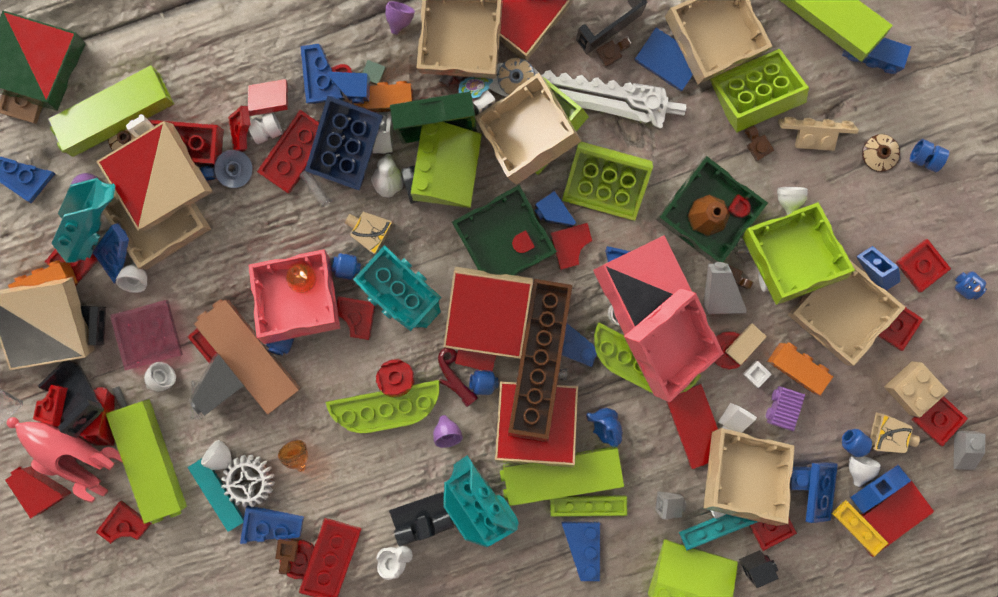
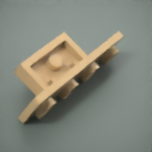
M794 117L778 119V124L781 128L798 130L795 142L796 148L835 151L839 133L858 134L859 131L851 121L836 123L829 119H824L822 122L811 118L796 120Z

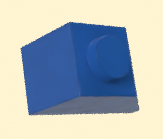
M328 72L332 82L352 103L364 104V101H369L370 77L368 73Z
M555 191L535 204L536 209L534 211L540 220L543 218L545 222L571 227L576 224V221Z
M872 246L857 255L858 261L869 278L879 287L887 291L901 282L899 267Z
M793 466L790 478L791 490H809L812 467Z

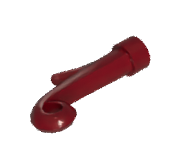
M445 347L438 355V363L448 381L440 379L439 383L454 391L462 399L461 401L464 405L468 407L478 399V396L448 366V364L456 360L457 353L454 349ZM451 353V359L446 360L445 354Z

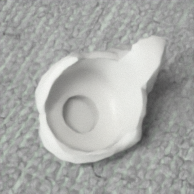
M387 153L378 161V168L372 175L371 181L378 194L390 198L403 188L404 179L402 173L396 167L391 154Z
M407 546L381 549L376 558L380 577L385 580L399 578L405 570L406 563H410L412 560V550Z

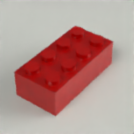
M149 120L153 126L163 122L160 120ZM165 121L174 125L195 165L214 167L217 157L222 153L224 129L212 124Z

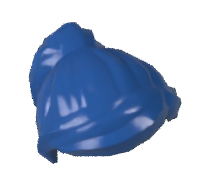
M601 408L593 414H586L587 420L594 423L595 429L593 433L598 435L603 443L609 444L614 448L621 444L623 432L618 421V413L615 410Z

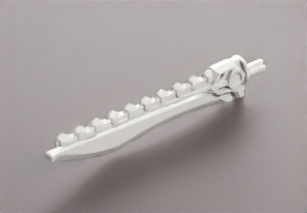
M503 63L497 64V74ZM533 68L535 71V75L539 73L535 68ZM551 70L545 71L542 75L554 86L626 100V102L559 89L584 109L605 112L640 121L644 124L651 121L652 125L659 129L663 127L662 123L666 113L685 115L686 104L668 102L665 89L662 87L636 83L632 85L630 82L625 83L621 87L615 80L604 84L599 78H594L591 82H588L583 75L577 76L574 80L567 73H562L559 77H556ZM514 73L513 78H519L520 74ZM496 76V79H493V82L489 85V89L507 97L508 94L500 88L498 76Z

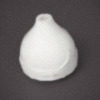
M780 187L777 189L778 201L785 209L787 215L798 210L805 203L808 194L807 188Z
M133 261L132 264L121 269L116 278V284L124 291L139 293L147 287V274L143 269H138Z
M156 362L150 365L144 377L146 387L157 392L171 388L176 381L175 371L164 362Z
M220 440L215 441L208 448L201 460V464L211 470L229 469L227 465H234L229 448Z
M851 455L849 459V471L853 477L854 485L862 487L864 483L875 478L880 471L881 465L869 457L857 458Z

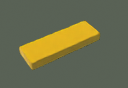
M848 501L842 502L831 513L874 557L888 544Z

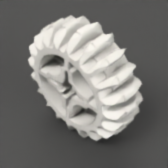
M242 455L240 459L235 458L233 460L234 465H227L229 469L223 471L227 476L222 477L221 480L226 483L221 488H227L228 491L224 495H231L229 501L236 499L235 503L237 506L242 502L243 507H247L248 504L254 507L256 503L261 504L263 499L266 500L269 497L267 493L273 491L270 486H273L275 482L270 479L274 477V474L268 473L272 467H265L267 464L266 460L260 463L261 457L259 456L254 460L253 455H249L248 458ZM241 467V477L235 481V474ZM249 467H252L255 470H257L259 474H254L252 472V469ZM246 478H247V480H254V481L251 482V483L246 482V481L242 482V481L245 480ZM262 481L261 489L259 493L255 495V485L256 483ZM237 487L242 488L245 494L240 492Z

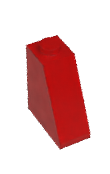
M98 387L94 392L104 411L79 435L95 446H114L115 439L106 413L115 411V396L108 389Z
M20 466L10 472L11 476L5 479L30 519L42 514L72 494L69 489L45 474L37 472L32 466L26 468Z

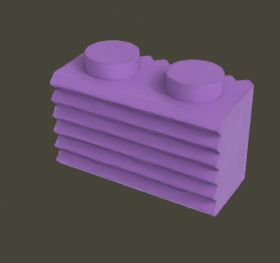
M778 386L772 393V407H769L766 412L767 423L794 431L805 394Z

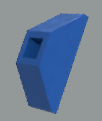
M897 465L850 498L863 514L911 480L900 466Z

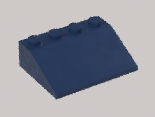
M327 96L305 171L360 191L383 115L339 98Z

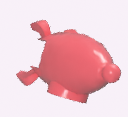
M15 417L7 420L9 428H16L21 444L33 458L31 466L37 472L50 476L58 475L75 483L73 493L78 498L93 503L95 498L86 492V488L101 496H105L108 493V490L99 484L101 480L76 462V458L99 470L103 467L111 470L114 467V463L110 459L122 462L120 453L116 449L106 447L99 452L78 436L75 438L61 433L58 426H51L41 422L19 423V420Z

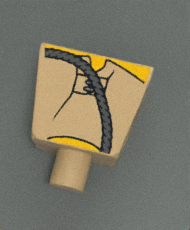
M362 212L359 218L349 214L345 221L346 225L353 228L350 236L375 255L382 248L394 226L393 222L366 212Z
M876 412L870 435L872 440L871 449L906 453L908 445L913 447L919 445L920 438L917 435L911 434L912 426L888 415Z

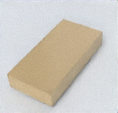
M751 323L725 352L739 365H742L767 336Z

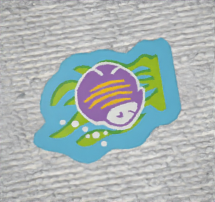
M467 78L460 82L459 93L471 91L472 98H478L489 89L493 79Z

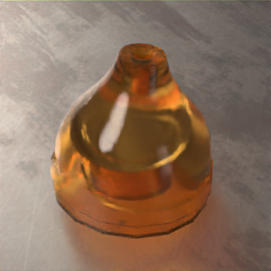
M298 263L289 268L286 282L293 291L305 293L314 287L316 274L310 266Z
M302 440L288 442L279 450L278 458L285 467L302 472L306 469V462L308 460L307 446Z

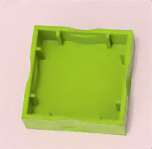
M819 202L795 210L785 217L771 219L749 227L742 236L776 305L847 279L855 271L845 250L834 236L831 224Z

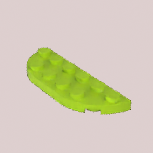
M598 322L594 332V346L601 363L614 374L653 393L624 335ZM698 374L682 392L693 387L701 375Z
M439 380L414 384L407 394L400 397H389L378 391L331 400L325 403L328 412L336 423L338 422L351 432L371 433L411 425L425 418L438 400L440 383Z

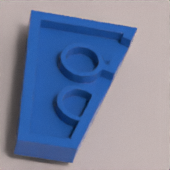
M561 522L580 581H600V522Z

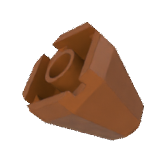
M707 195L693 201L687 215L693 231L700 232L708 237L725 229L730 214L724 200Z

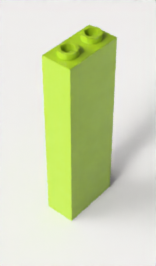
M780 0L861 62L881 42L893 26L859 0Z
M150 65L49 118L52 125L50 129L58 139L57 145L63 153L75 157L117 135L120 131L126 130V125L131 120L137 119L139 115L142 114L149 118L174 105V102L160 73Z
M150 399L106 413L144 524L150 521L152 524L164 520L163 517L170 515V518L182 514L181 510L186 508L187 504Z
M614 447L575 452L574 467L545 466L539 463L503 464V470H500L501 482L505 481L506 489H503L504 499L509 501V506L624 487L618 448Z

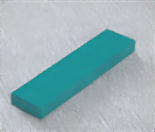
M201 458L187 468L227 532L244 522V516L234 500L229 501L230 494L224 495L227 489L221 488L223 483L215 470L204 467L201 464Z
M726 514L680 531L679 534L686 550H690L758 521Z

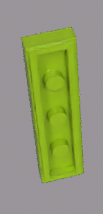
M567 496L550 499V516H627V496Z

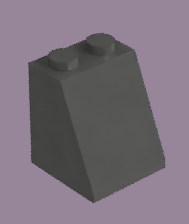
M218 353L211 359L191 395L192 402L190 404L197 414L202 412L204 416L244 386Z

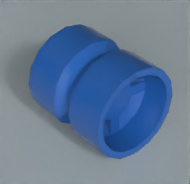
M921 139L913 148L909 159L910 162L919 166L924 165L926 169L936 173L945 165L949 157V150L938 145L934 147L932 142Z

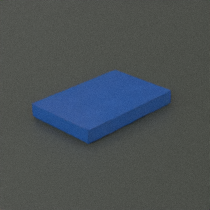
M657 27L634 59V61L680 92H682L693 75L677 41Z
M812 463L806 522L831 521L837 463Z

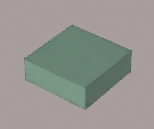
M367 60L362 73H368L370 83L377 85V83L381 82L386 67Z

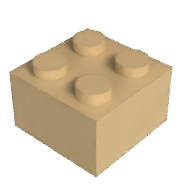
M913 361L884 386L909 415L919 418L949 392L922 362Z

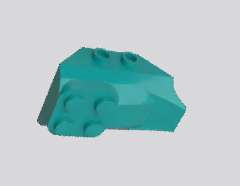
M95 178L70 185L58 211V215L62 220L51 243L66 263L79 260L85 261L86 258L91 257L93 252L92 246L97 245L100 234H97V232H99L102 221H100L101 214L114 198L116 186L114 183L106 184Z
M384 245L353 280L368 295L367 299L374 306L378 304L383 308L381 312L387 318L391 319L393 317L409 331L418 327L427 328L441 313L439 300L442 297L425 282L427 278L419 271L417 273L410 269L412 265L405 258L400 260Z
M467 455L456 462L450 479L444 482L443 507L466 541L487 548L517 531L519 525L517 516L502 496L495 495L469 456Z

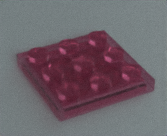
M168 300L110 315L125 371L183 355Z

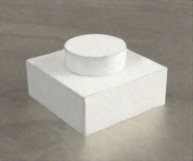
M755 361L743 373L756 388H759L772 375L759 361Z

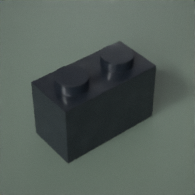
M760 550L739 559L746 577L756 588L779 579L776 574L778 568L774 560H770L769 556L764 555Z

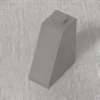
M716 262L715 264H708L704 306L707 314L746 313L747 311L728 263Z

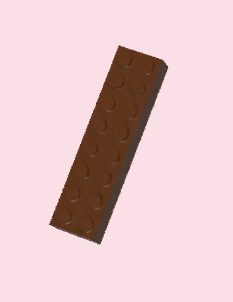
M534 279L508 436L548 442L572 285Z

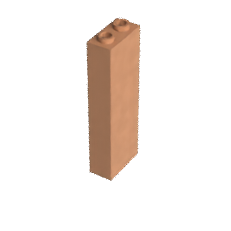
M220 299L212 305L213 309L208 313L205 311L197 317L198 321L194 325L268 415L301 388L273 353L268 351L269 348L257 339L256 332L230 300L225 299L223 301Z

